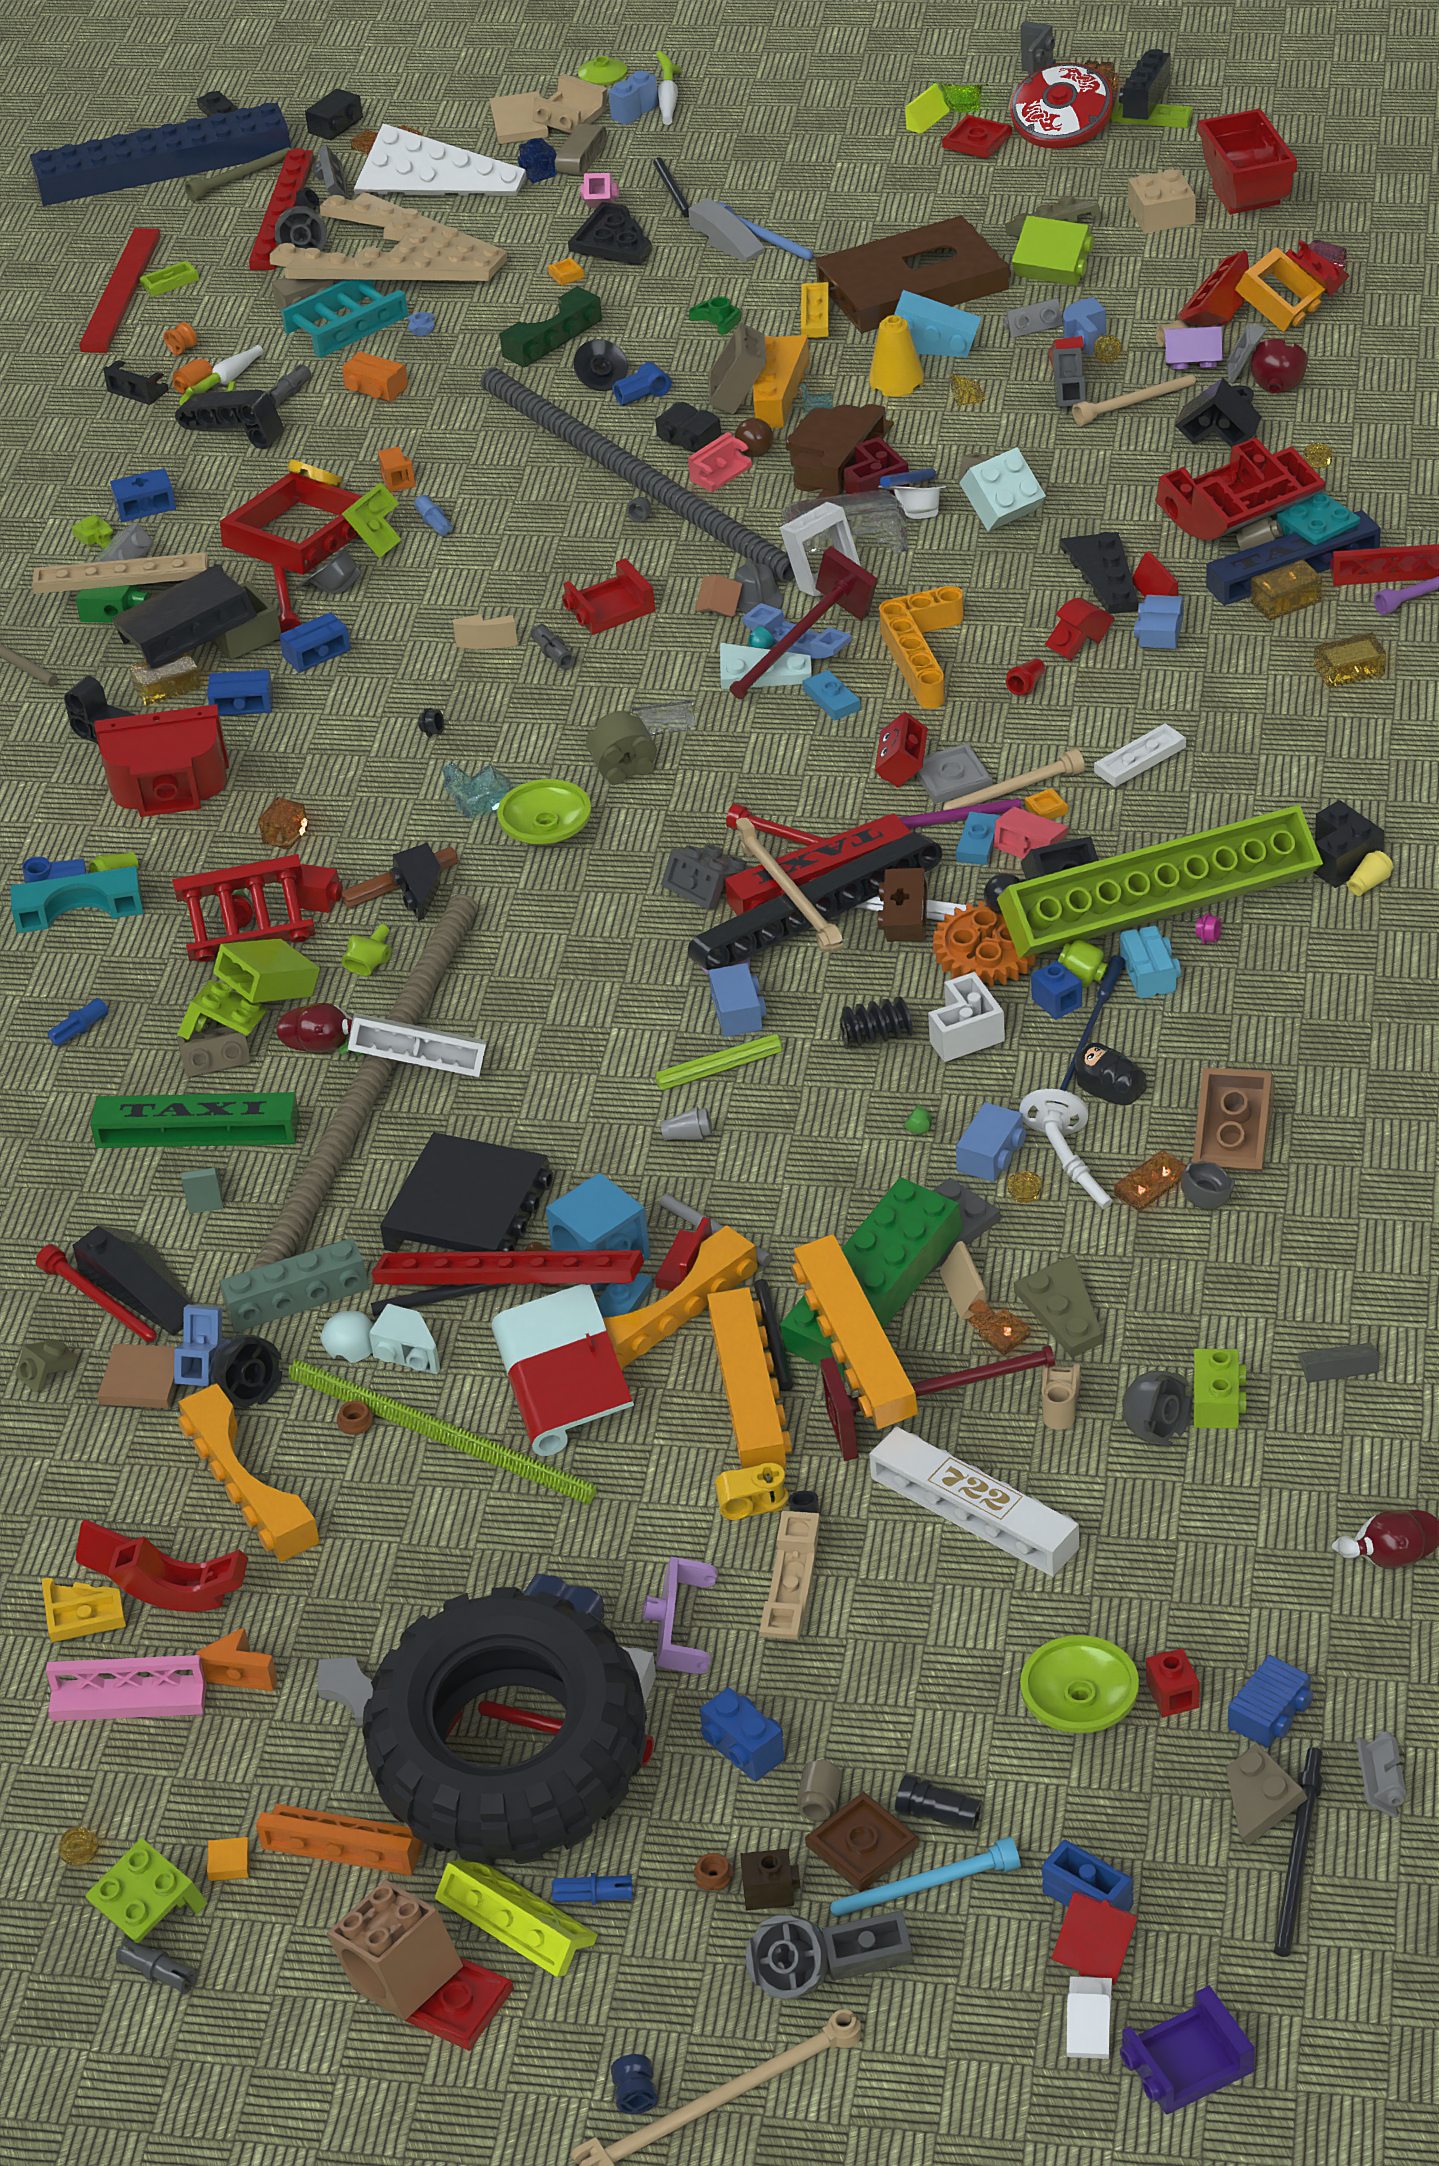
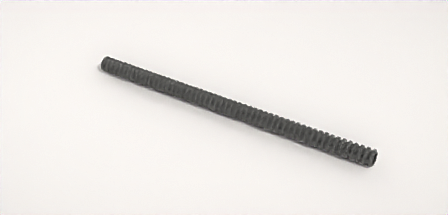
M496 367L488 368L483 373L481 386L486 391L509 404L565 442H568L582 453L740 555H743L745 558H751L753 563L767 565L771 568L774 577L782 582H789L795 577L788 554L750 531L742 524Z

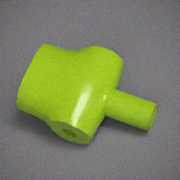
M380 924L370 938L352 935L348 941L347 950L341 959L343 967L352 973L369 976L377 966L386 964L391 957L392 948L390 945L383 943V941L390 933V929L386 925Z

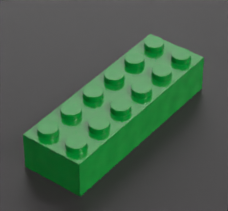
M902 1177L898 1178L841 1248L883 1330L963 1230L958 1202ZM803 1295L780 1323L785 1350L820 1367L819 1360L834 1356L831 1349L833 1341L830 1336L826 1338L823 1336L817 1317L820 1315L817 1310H810L805 1295ZM836 1362L840 1376L845 1379L844 1370L847 1369L844 1363L838 1364Z

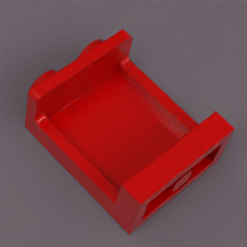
M626 558L616 562L617 577L580 591L570 581L563 583L565 594L562 595V601L566 610L571 611L576 616L578 623L581 626H585L592 635L655 612L653 587Z

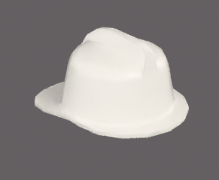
M878 486L880 489L894 490L900 511L911 519L935 517L938 514L940 489L947 487L913 488L893 486L884 488Z

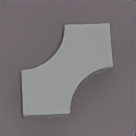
M357 1657L319 1659L317 1686L319 1698L321 1700H332L342 1703L353 1713L356 1726H362L364 1706L367 1699H372L373 1695L372 1680L361 1672Z

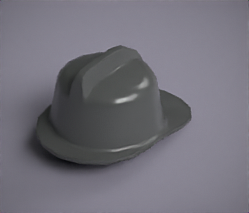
M351 544L342 549L325 567L296 586V589L308 582L313 583L327 593L336 594L348 589L361 574L360 569L347 552Z
M747 558L746 565L738 568L734 575V581L742 583L737 607L745 614L760 603L781 609L783 596L771 568L765 564L753 563L751 558Z

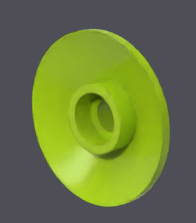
M598 56L589 60L578 69L579 79L599 86L616 83L627 74V66L623 61L608 58L607 56Z

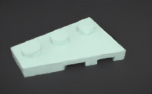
M720 643L721 689H730V685L734 681H740L770 650ZM785 652L751 687L803 684V680L812 677L811 655Z

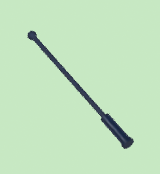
M1114 955L1109 960V967L1097 992L1098 1001L1059 1090H1067L1075 1071V1059L1080 1050L1086 1046L1104 1001L1109 1000L1120 972L1126 965L1125 959L1121 956Z

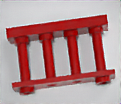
M299 854L172 879L177 902L183 901L187 903L195 943L186 944L189 961L207 962L214 959L218 955L220 945L224 943L269 939L291 940L293 943H299L308 940L310 936H314L315 927L313 919H302L294 883L298 877H302ZM278 882L282 884L290 923L271 927L263 887L265 884ZM246 888L251 892L259 930L239 933L231 894L235 890ZM215 895L219 897L227 936L208 940L200 900L202 897Z

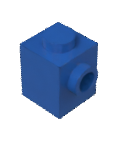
M1058 960L1031 974L1032 1000L1055 1020L1082 1006V981Z

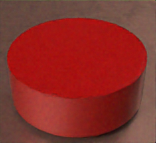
M234 894L231 896L238 928H241L251 921L253 909L250 901L245 896ZM220 906V914L223 920L222 910Z

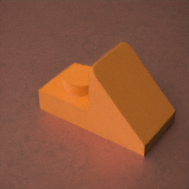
M245 1628L238 1629L196 1652V1655H200L207 1683L274 1691L278 1679L273 1657L261 1652H250Z

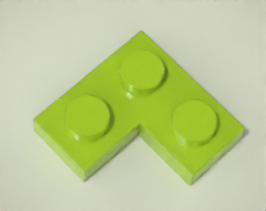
M382 482L342 513L379 559L402 540L384 519L400 503Z

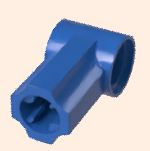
M647 362L638 369L637 373L616 381L612 385V389L617 402L623 406L650 394L656 397L665 395L670 390L672 380L655 363Z
M35 856L27 859L22 865L25 883L86 874L84 859L50 862L45 857Z

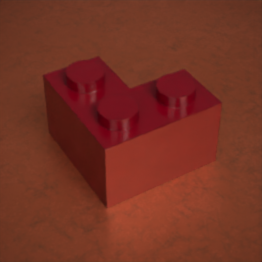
M880 436L855 445L856 464L844 469L846 498L859 511L870 509L888 500L896 499L894 490L878 488V486H881L880 479L887 475L909 472L908 463ZM909 484L899 485L901 487H910Z

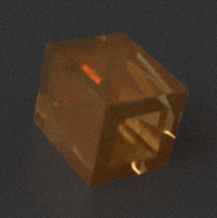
M277 797L258 818L262 842L285 850H290L308 829L304 804Z

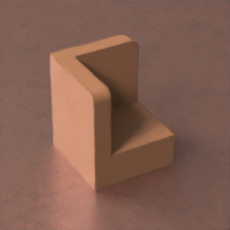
M717 574L703 577L695 610L701 613L713 611L727 617H733L742 583Z

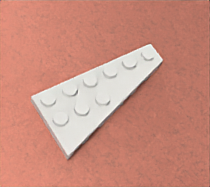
M382 124L356 182L354 193L378 192V194L388 195V192H403L405 195H445V193H458L462 196H469V193H484L486 196H517L525 179L526 170Z

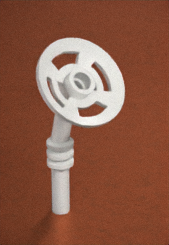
M1041 1089L1026 1095L1022 1099L1019 1108L1024 1123L1030 1128L1046 1134L1063 1164L1062 1169L1067 1172L1069 1177H1072L1073 1182H1079L1102 1209L1109 1207L1113 1200L1089 1174V1167L1085 1166V1163L1080 1160L1078 1155H1073L1063 1135L1079 1131L1086 1125L1089 1113L1086 1104L1076 1095L1059 1089ZM1046 1101L1061 1102L1068 1105V1107L1058 1103H1047ZM1033 1105L1038 1109L1036 1118L1028 1116V1111ZM1078 1114L1079 1120L1077 1124L1069 1126L1070 1117Z

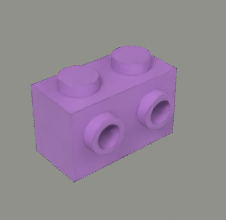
M1221 326L1165 329L1166 365H1172V370L1189 369V364H1200V368L1203 369L1217 368V363L1222 362Z

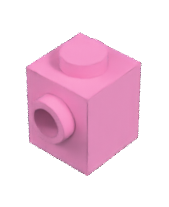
M585 173L584 184H581L580 188L581 199L585 200L589 208H597L602 202L615 204V199L619 198L618 182L614 181L610 173Z

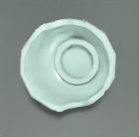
M338 1312L324 1324L320 1336L322 1345L333 1359L336 1358V1355H341L350 1363H356L372 1353L369 1332L373 1324L362 1312Z

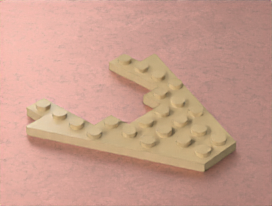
M362 192L354 201L345 199V197L340 195L330 196L320 205V216L385 227L384 239L400 241L390 252L380 251L376 247H367L355 258L339 252L325 253L320 252L317 248L304 249L295 247L291 243H283L270 253V264L286 267L285 278L489 281L507 261L506 250L462 233L457 228L448 227L419 215L416 209L402 208L366 192Z

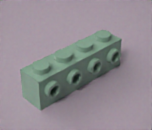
M353 1238L219 1280L225 1310L235 1333L369 1290L364 1261Z

